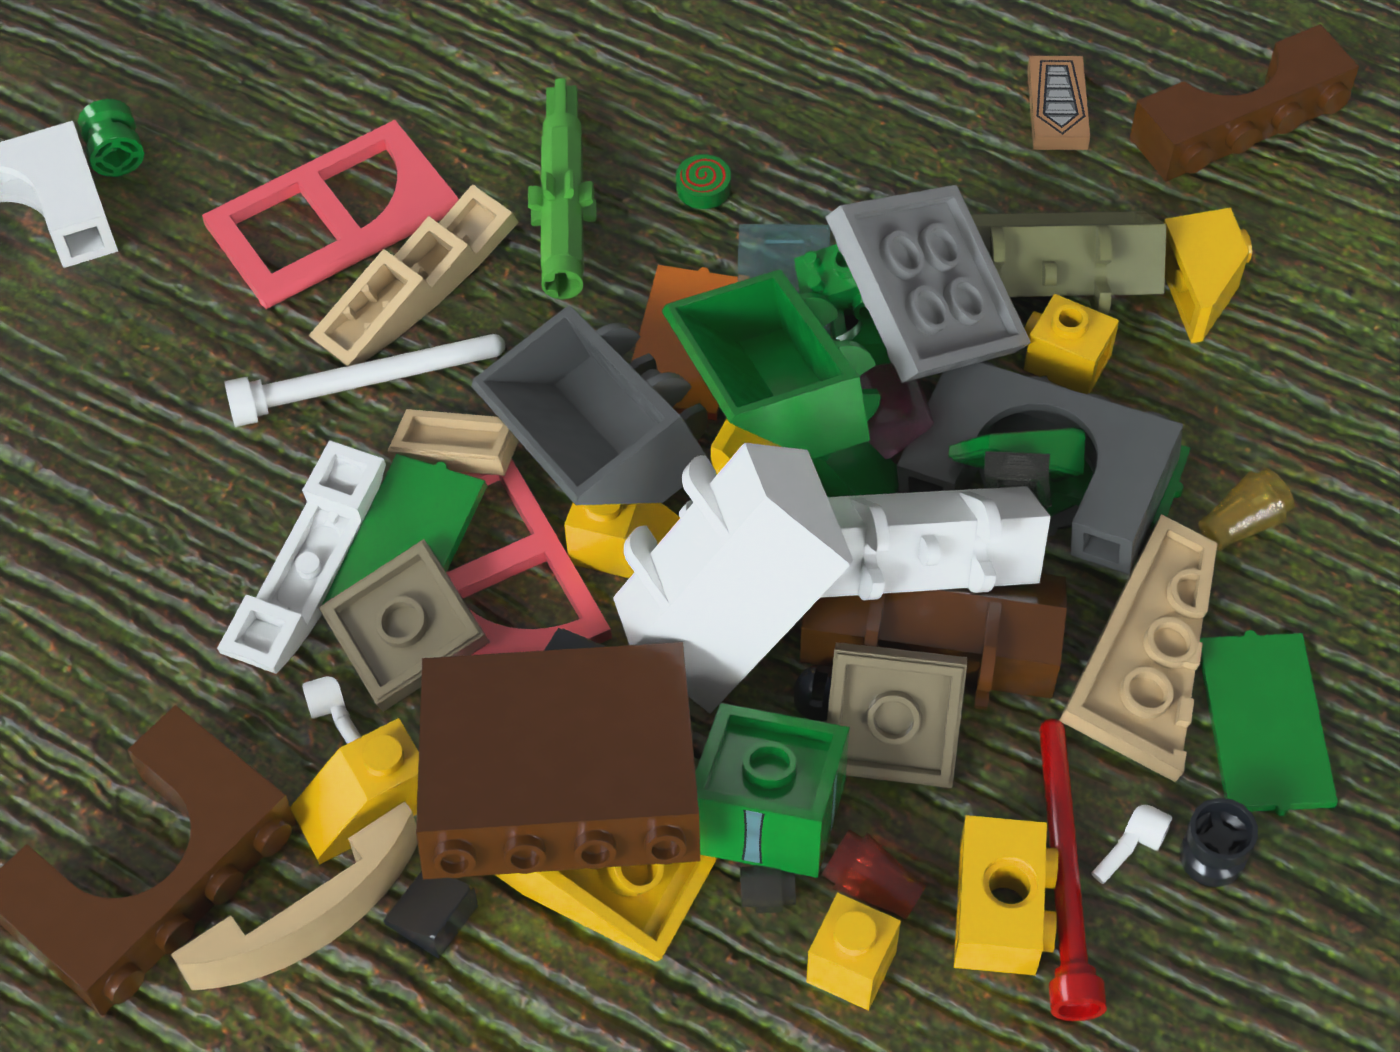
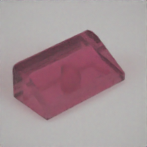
M892 363L876 365L862 375H859L862 389H877L881 396L880 405L876 413L867 421L870 441L868 442L886 460L892 458L933 426L934 421L920 378L902 383Z

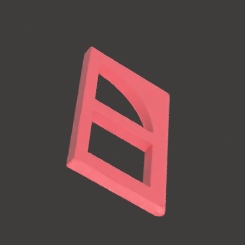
M393 120L202 214V218L208 231L256 295L260 304L267 310L383 249L406 239L419 228L428 216L436 222L441 221L459 198L398 122ZM387 150L397 169V183L393 197L376 219L360 228L325 183V180ZM301 193L337 241L271 273L236 224Z
M511 459L505 476L459 472L485 480L487 485L501 481L531 534L446 572L461 597L466 598L547 561L579 617L578 620L560 626L540 629H519L493 623L470 610L490 643L471 655L544 651L558 628L566 629L599 644L611 639L610 626L514 461Z

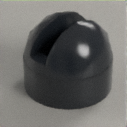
M812 665L803 670L796 680L794 687L795 706L804 717L810 720H827L832 667ZM816 682L826 683L823 701L811 699Z

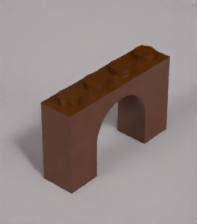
M176 705L127 749L141 779L190 820L191 831L187 849L180 863L169 876L149 890L133 896L122 898L94 896L73 885L28 844L21 848L0 868V925L100 1016H103L114 1004H121L130 999L142 985L145 974L165 954H172L180 949L191 937L195 924L214 905H221L232 898L240 888L244 875L263 857H270L278 852L287 842L292 828L297 824L288 799L283 792Z

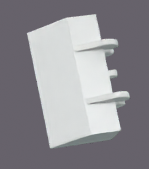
M744 443L718 474H716V470L705 455L697 456L691 460L682 474L684 490L692 500H689L679 511L680 519L657 545V540L647 526L635 528L625 540L624 556L634 573L613 599L629 645L683 642L688 696L709 713L726 698L853 562L851 552L808 450Z
M1028 486L828 497L853 557V562L820 598L859 595L862 600H876L883 593L968 588L973 593L991 591L994 586L1040 583L1051 516Z

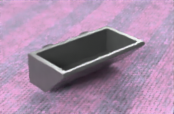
M568 305L476 376L471 387L575 505L663 503L683 487L682 474L691 460L700 455L706 456L698 440L707 427V410L698 403L678 414L673 407L684 398L692 386L679 374L671 372L660 373L657 370L655 359L649 353L634 359L630 364L622 358L640 338V335L632 327L624 323H611L595 331Z

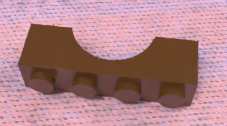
M1319 24L1275 43L1265 79L1266 85L1255 91L1241 95H1218L1200 90L1182 81L1137 100L1129 138L1165 182L1185 173H1196L1213 161L1232 153H1243L1255 143L1279 133L1287 134L1296 129L1300 124L1323 114L1331 115L1336 113L1348 103L1351 97V90L1359 65L1326 29Z

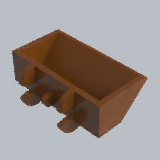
M1041 573L1040 583L994 586L991 591L973 593L968 588L883 593L876 600H862L859 595L822 597L803 615L800 662L833 667L836 642L967 657L965 686L976 688L974 708L987 710L989 692L991 690L1052 699L1061 666L1067 611L1066 577Z

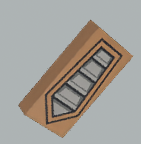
M1029 56L1027 73L1033 150H1088L1090 128L1083 56Z

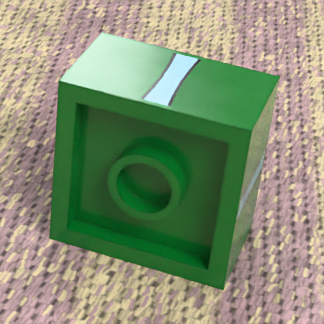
M720 703L695 772L699 807L700 855L818 878L845 786L850 727Z

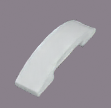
M329 440L302 490L307 500L302 513L256 598L245 595L217 647L221 654L277 674L296 653L322 615L318 607L322 605L379 490L386 466L383 458Z

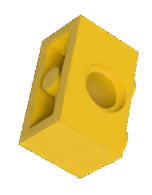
M965 815L959 854L954 968L1036 976L1042 952L1053 953L1056 939V911L1044 910L1045 888L1055 889L1058 849L1046 848V822ZM997 888H1009L1016 891L1023 901L1015 904L1003 903L996 899L991 891Z

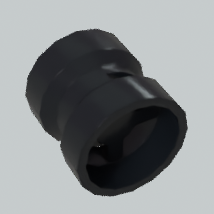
M1215 798L1207 800L1198 806L1191 817L1187 832L1180 846V861L1185 872L1194 881L1211 887L1226 886L1237 880L1241 876L1258 839V825L1253 814L1243 804L1232 799Z

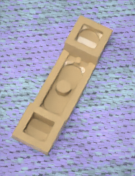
M404 801L348 838L356 861L355 864L247 935H244L230 915L172 953L171 956L191 990L220 988L261 978L308 957L350 929L387 893L415 851L418 844L416 823L413 812Z

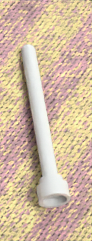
M490 334L262 385L261 379L249 382L248 376L224 381L234 425L235 427L257 423V416L269 414L268 408L497 357L504 352L505 341L500 335Z

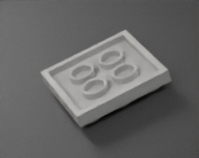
M957 185L844 204L825 216L836 239L837 247L845 258L861 293L862 301L869 310L887 349L888 357L902 383L1013 354L1031 343Z

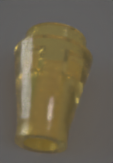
M1264 468L1258 473L1250 471L1207 516L1198 522L1203 536L1217 542V550L1222 551L1232 543L1284 523L1287 518L1286 513L1294 508L1295 502L1285 482L1274 471L1268 468Z

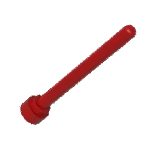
M1050 718L1045 720L1039 729L1050 848L1058 849V872L1054 898L1061 966L1055 969V978L1049 982L1051 1014L1058 1019L1086 1021L1100 1017L1107 1011L1104 980L1097 976L1096 968L1088 964L1065 727L1058 719Z

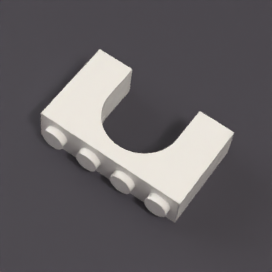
M73 121L0 142V202L24 204L37 210L45 217L49 233L63 268L118 252Z

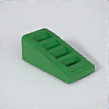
M1076 428L988 434L950 445L948 458H952L955 462L995 472L998 454H1015L1000 456L997 473L1001 474L1005 456L1031 457L1041 477L1027 481L1046 484L1078 477L1079 474H1083L1085 431ZM1022 455H1037L1038 458H1039V460L1041 461V463H1042V465H1043V467H1044V469H1045V471H1046V473H1047V475H1048L1049 478H1048V479H1043V478H1046V476H1045V474H1044L1042 468L1040 467V465H1039V463H1038V461H1037V459H1036L1035 456H1022Z

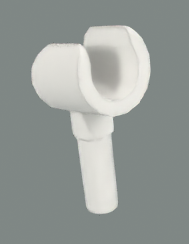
M326 676L303 683L302 687L312 719L332 714L335 726L347 744L362 737L350 719L340 686L335 678Z
M1150 805L1138 806L1134 810L1123 836L1118 840V844L1091 872L1092 876L1098 882L1104 884L1130 854L1133 853L1138 842L1158 851L1170 828L1172 816Z

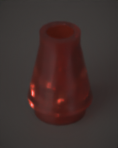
M850 829L821 874L835 883L832 890L894 912L905 920L927 886L908 872L868 832L863 838Z

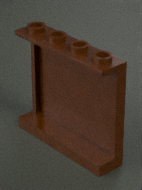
M683 642L422 658L416 835L423 880L651 864L666 865L701 861L699 807Z

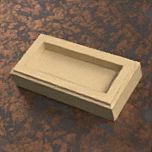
M406 409L388 448V455L391 463L395 455L400 454L432 465L442 461L452 471L505 476L519 440L496 416Z

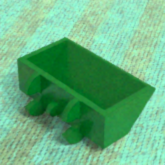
M779 269L668 303L662 309V313L731 424L782 447L808 450L811 459L870 441L867 421L876 413L880 405L881 396L877 389H862L859 375L876 366L875 361L863 345L849 340H833L823 326L838 318L839 315L834 305L825 296L812 292L799 294L783 271Z

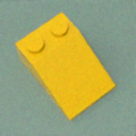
M700 855L701 861L545 871L529 874H500L495 876L522 895L656 962L661 960L717 858Z

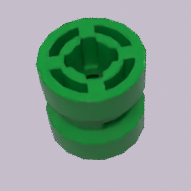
M102 99L92 102L81 111L78 125L83 141L87 144L86 152L91 168L98 174L107 177H119L137 169L143 162L145 153L140 137L135 132L136 125L130 107L116 99Z

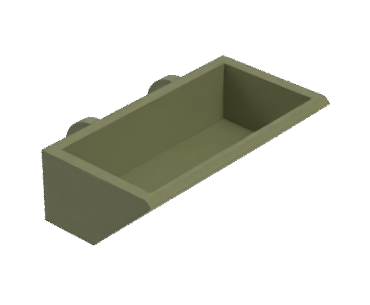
M1145 211L971 214L1009 297L1053 296L1054 293L1060 296H1088L1092 309L1108 315L1111 306V295L1164 294L1166 224Z

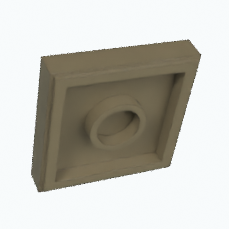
M424 539L318 607L374 702L383 712L421 688L422 658L471 655L490 643L436 555Z
M836 642L827 723L850 727L846 775L952 788L967 657Z

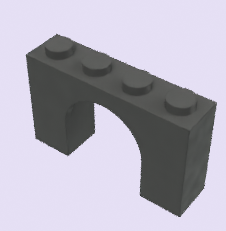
M983 361L942 373L897 464L899 493L968 490L979 468L955 462L952 458H948L949 446L958 444L960 441L996 433L1063 428L1082 429L1085 431L1084 460L1091 468L1093 477L1072 521L1071 555L1130 574L1179 461L1183 424L1169 420L1166 416L1157 412H1142L1113 403L1101 395L1076 392L1054 385L1042 377H1027L998 368L988 361Z

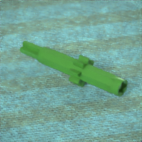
M566 78L555 79V87L546 88V119L543 122L541 137V187L535 185L528 187V208L531 209V225H541V286L548 296L555 299H570L582 291L584 274L583 221H596L594 183L592 181L583 182L582 125L578 119L577 85L567 86Z

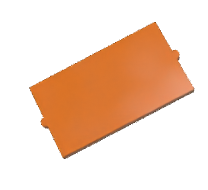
M663 265L657 266L639 332L640 338L636 343L632 361L649 353L655 359L657 370L660 373L671 372L679 374L692 386L684 398L674 405L673 409L678 414L700 403L706 408L708 419L717 420L720 406L662 313V309L668 303L748 278L709 273V269L706 267L696 271Z

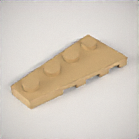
M1161 514L1135 563L1059 721L1176 782L1184 773L1187 753L1184 751L1186 730L1191 724L1194 699L1191 697L1195 670L1200 665L1203 645L1200 642L1203 617L1208 611L1217 542Z

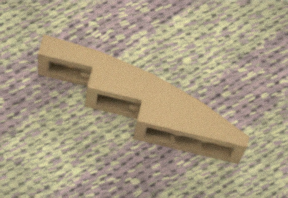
M472 184L439 223L428 216L394 256L383 249L309 336L346 366L364 363L399 338L439 305L490 255L519 223L510 210Z

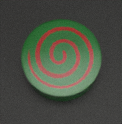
M708 154L694 155L685 159L676 171V192L678 197L684 204L696 209H711L721 205L728 199L731 193V171L729 166L722 159Z

